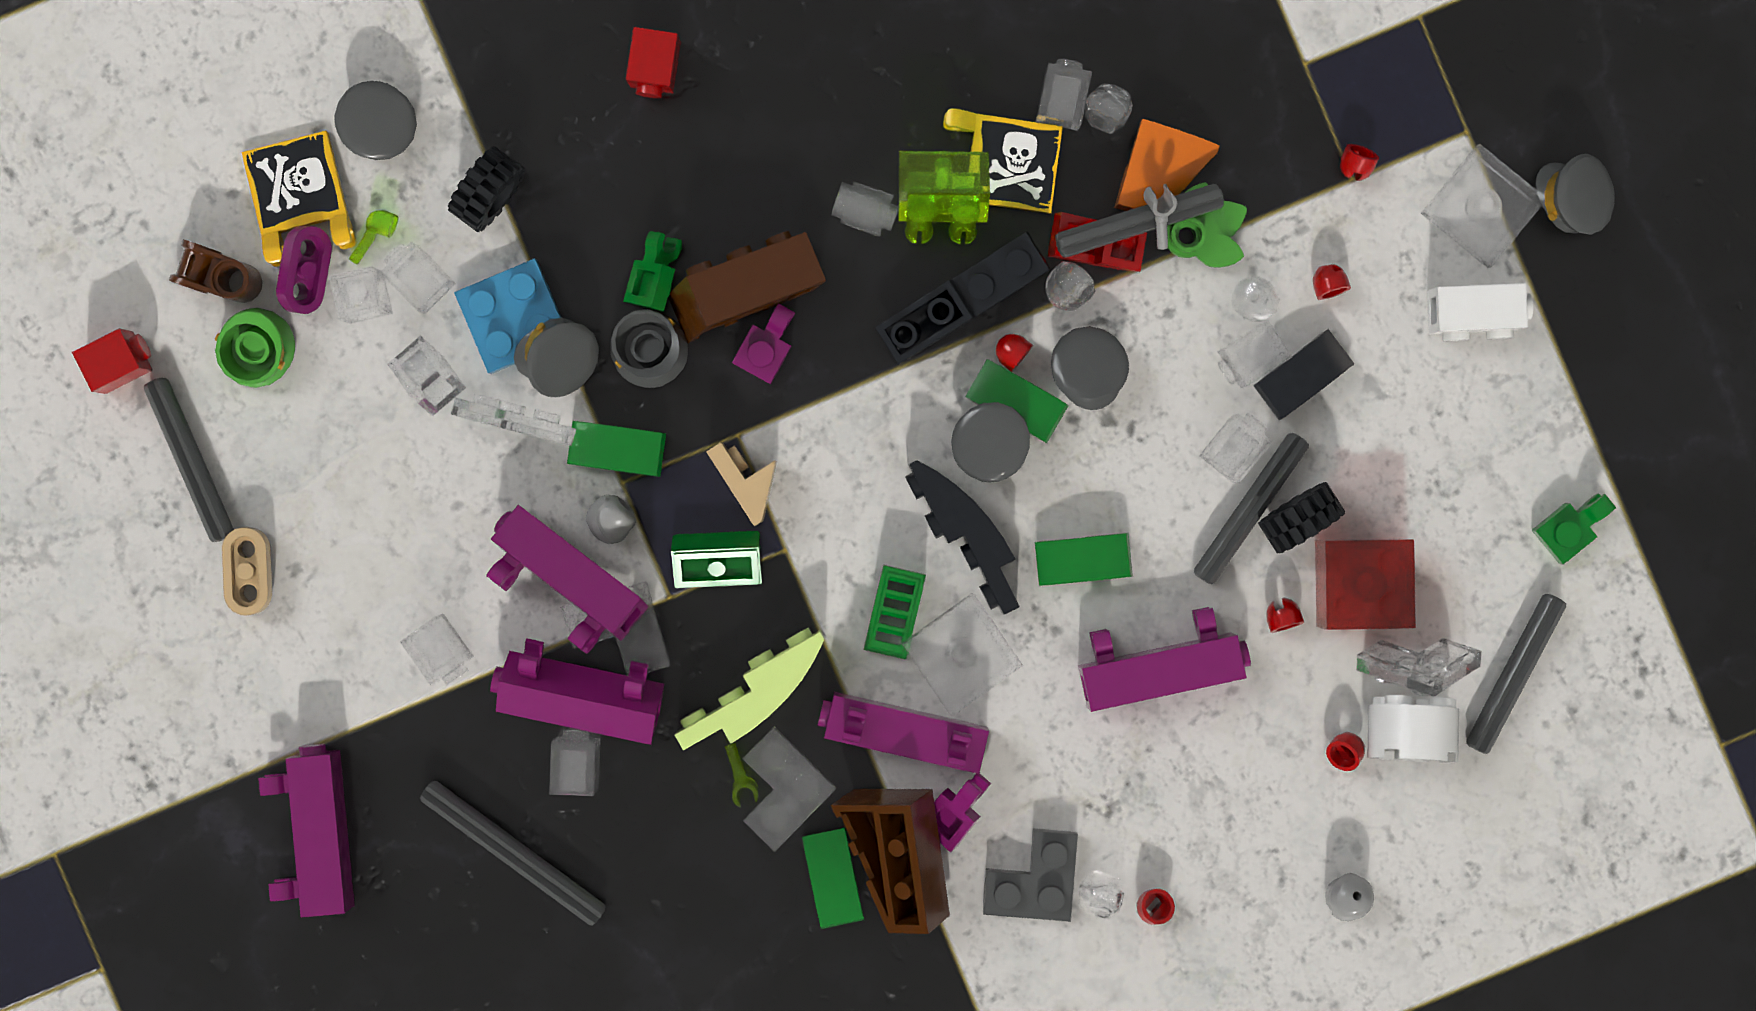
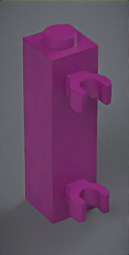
M517 505L512 512L508 511L503 514L494 527L495 534L491 540L506 554L491 567L486 576L504 591H507L518 578L520 571L525 567L579 608L587 617L575 627L567 639L586 654L595 646L605 629L622 641L649 607L638 595L520 505Z
M1209 607L1192 610L1198 640L1114 657L1109 630L1102 629L1089 632L1096 661L1078 665L1086 706L1093 712L1246 679L1245 667L1251 666L1245 640L1239 642L1238 635L1231 632L1218 635L1213 608Z
M526 638L524 653L509 650L504 666H496L490 692L497 693L496 712L644 744H652L660 716L664 684L646 680L649 664L631 661L629 675H621L542 658L544 642Z
M835 691L832 702L823 700L818 726L826 727L824 739L976 774L980 773L989 734L987 726Z
M324 743L299 746V754L286 758L287 773L264 775L265 777L258 778L260 796L289 793L297 878L275 879L274 883H269L270 901L299 898L301 918L345 914L355 904L340 750L326 751V744Z

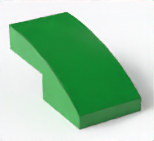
M986 359L965 396L977 405L999 402L1014 408L1025 420L1030 435L1045 443H1048L1069 406L1055 396L989 359Z
M573 421L567 464L660 477L666 433Z
M1129 533L1035 542L1039 586L1133 576Z
M845 828L802 837L821 929L864 920Z

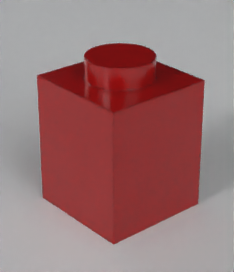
M633 27L626 81L631 88H636L635 94L648 98H662V92L674 93L681 46L678 33Z
M119 328L72 352L91 392L107 394L153 371L147 360L151 357L147 343L140 334L135 335L133 331Z

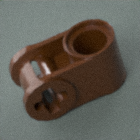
M183 239L181 246L184 248V252L176 274H171L169 281L205 294L209 292L235 302L246 303L258 297L262 290L263 282L256 268L224 256L219 251ZM240 270L244 277L243 284L240 289L232 292L229 286L230 277L233 273Z

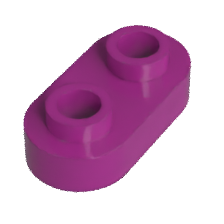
M298 226L293 228L285 238L276 296L279 304L289 312L309 314L317 310L323 301L332 245L329 236L321 228ZM304 241L306 243V251L302 255L300 248ZM297 284L299 288V293L295 298L293 295L294 286Z

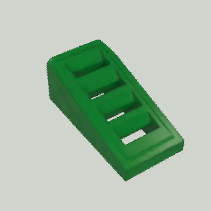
M883 564L863 650L901 659L907 658L926 574ZM889 580L914 586L912 594L887 589ZM885 597L910 603L908 611L883 606ZM881 614L906 620L904 628L880 623ZM877 631L901 636L900 645L876 640Z

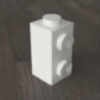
M1526 283L1436 287L1427 291L1429 334H1443V342L1470 340V332H1486L1487 340L1514 338V331L1528 327V320H1531L1533 316V299L1530 293L1527 294Z

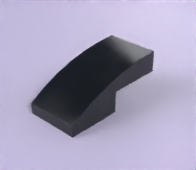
M1327 329L1292 357L1279 364L1253 386L1278 420H1281L1353 366L1354 363L1330 330Z

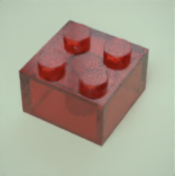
M1414 539L1315 540L1316 627L1326 630L1416 628Z

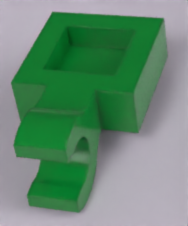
M654 231L648 233L645 241L643 261L634 260L623 302L638 307L664 311L675 269L669 267L668 264L676 260L680 255L682 240L667 237L663 248L665 234Z
M1597 493L1578 510H1575L1570 503H1564L1533 528L1532 532L1556 561L1564 565L1598 537L1590 526L1608 516L1616 507L1606 494L1601 496Z

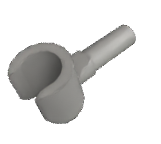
M1166 184L1163 185L1164 193L1159 199H1157L1151 187H1147L1143 194L1145 202L1155 214L1157 249L1160 250L1168 248V216L1177 207V199Z

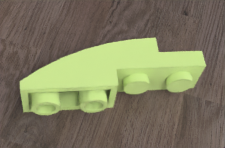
M808 627L788 638L786 642L789 648L774 656L771 649L749 660L748 664L751 669L745 672L743 677L750 690L744 692L742 687L739 686L718 698L721 706L706 714L704 709L700 708L680 720L683 728L676 732L675 737L682 749H687L720 729L724 731L731 744L768 718L791 695L813 664L825 639L822 630L820 629L812 634Z

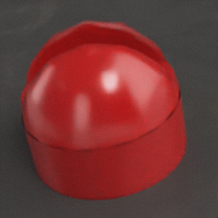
M1347 144L1341 156V172L1347 178H1351L1354 174L1356 181H1362L1368 178L1374 171L1379 156L1363 146Z
M1335 264L1319 267L1313 276V288L1318 300L1329 299L1351 289L1346 273Z
M1007 334L999 339L996 345L998 361L1012 372L1034 345L1021 335Z
M1282 598L1284 608L1280 610L1275 601H1272L1268 606L1266 619L1271 633L1287 630L1304 623L1301 610L1292 599Z
M1350 732L1338 734L1326 749V755L1330 763L1343 771L1356 769L1365 754V744L1362 739Z
M1162 889L1145 891L1136 903L1137 914L1141 920L1150 925L1168 922L1175 911L1173 898ZM1157 897L1161 902L1148 914L1146 909Z

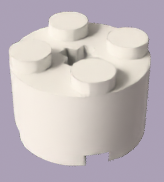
M1385 695V697H1373V704L1369 705L1367 758L1412 762L1439 760L1440 763H1458L1459 708H1456V699H1417L1415 705H1412V696Z

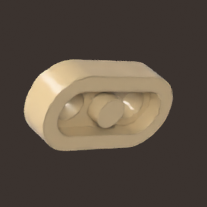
M252 527L237 528L225 537L222 544L223 591L227 606L233 612L247 616L262 612L271 601V550L269 540L262 531ZM246 541L252 542L255 546V552L251 557L245 556L242 551L243 544ZM249 584L254 586L257 591V596L253 601L248 600L244 595V590Z

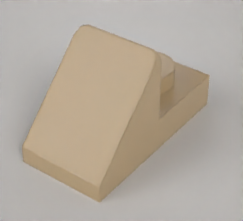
M720 442L706 451L752 524L757 526L763 522L777 461L771 462L746 479L743 471L749 467L735 445L727 449L725 444Z

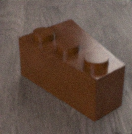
M785 231L765 240L767 247L752 252L750 245L744 246L726 255L727 261L712 266L711 261L708 260L686 270L688 276L668 296L680 327L686 336L687 343L699 339L700 335L706 331L722 325L728 327L737 323V319L761 310L766 311L777 306L778 303L782 304L809 293L826 282L807 233L804 232L792 237L789 231Z
M853 789L831 804L836 818L841 816L852 840L848 845L853 856L859 855L869 879L866 881V885L888 933L929 934L950 916L933 789Z

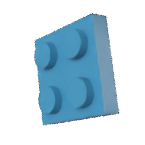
M535 258L454 292L489 374L515 364L514 353L517 345L539 323H544L550 319L562 318L538 260Z

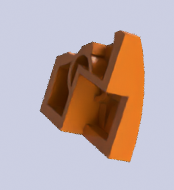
M1142 119L1138 127L1129 162L1125 168L1114 208L1128 211L1147 205L1143 197L1147 187H1151L1157 199L1164 193V184L1168 186L1174 196L1179 195L1218 153L1220 145L1195 135Z

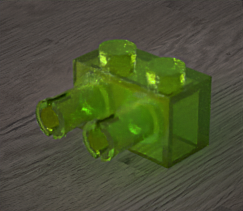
M899 151L898 221H906V238L913 243H917V232L921 231V244L926 243L933 236V222H950L949 237L952 241L961 244L962 232H966L965 244L974 241L977 235V222H988L990 199L989 152Z

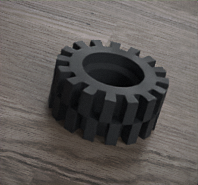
M491 147L490 150L488 149L484 152L482 158L479 157L475 161L473 168L470 167L464 180H460L457 185L458 189L453 192L452 200L448 203V211L476 232H482L487 225L489 226L494 221L495 216L498 217L505 204L507 205L510 202L512 194L516 193L519 188L517 185L522 182L524 177L522 176L525 173L524 167L497 147Z
M1323 482L1293 497L1289 502L1282 504L1278 509L1273 510L1268 516L1261 519L1258 524L1276 553L1280 554L1294 548L1297 544L1304 543L1308 538L1314 537L1321 530L1331 526L1332 523L1338 521L1345 514V510L1328 483Z

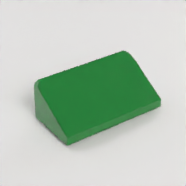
M759 531L676 534L672 537L671 556L675 588L762 584Z

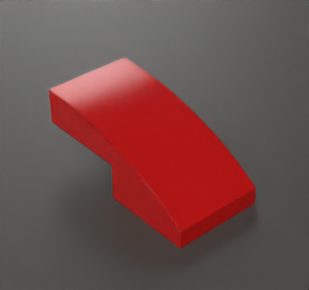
M1064 212L1055 213L1047 256L1132 272L1141 271L1147 232L1065 258L1061 256L1057 249L1056 234L1097 220Z

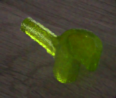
M385 210L370 213L366 221L367 230L349 257V260L358 265L373 241H375L377 234L390 238L397 227L399 217Z
M733 743L725 746L735 780L732 787V799L735 805L741 807V800L737 792L744 787L750 788L753 791L755 802H757L758 785L755 780L747 777L736 744Z

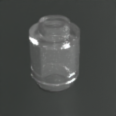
M855 181L853 185L842 182L831 216L840 218L841 224L880 237L883 229L892 230L899 206L892 204L893 194Z

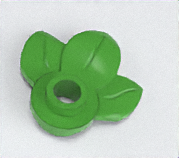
M1205 182L1195 185L1186 192L1207 186L1208 184ZM1224 201V206L1221 209L1168 225V249L1174 255L1181 258L1197 257L1208 267L1221 268L1237 263L1244 257V253L1231 237L1240 228L1247 213V208L1235 202ZM1188 229L1193 233L1194 239L1191 244H1183L1179 240L1180 230Z

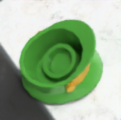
M261 308L242 310L228 319L223 325L221 332L217 333L215 341H217L215 348L217 363L224 374L239 385L253 388L271 385L284 375L294 358L295 340L293 332L288 323L273 311Z

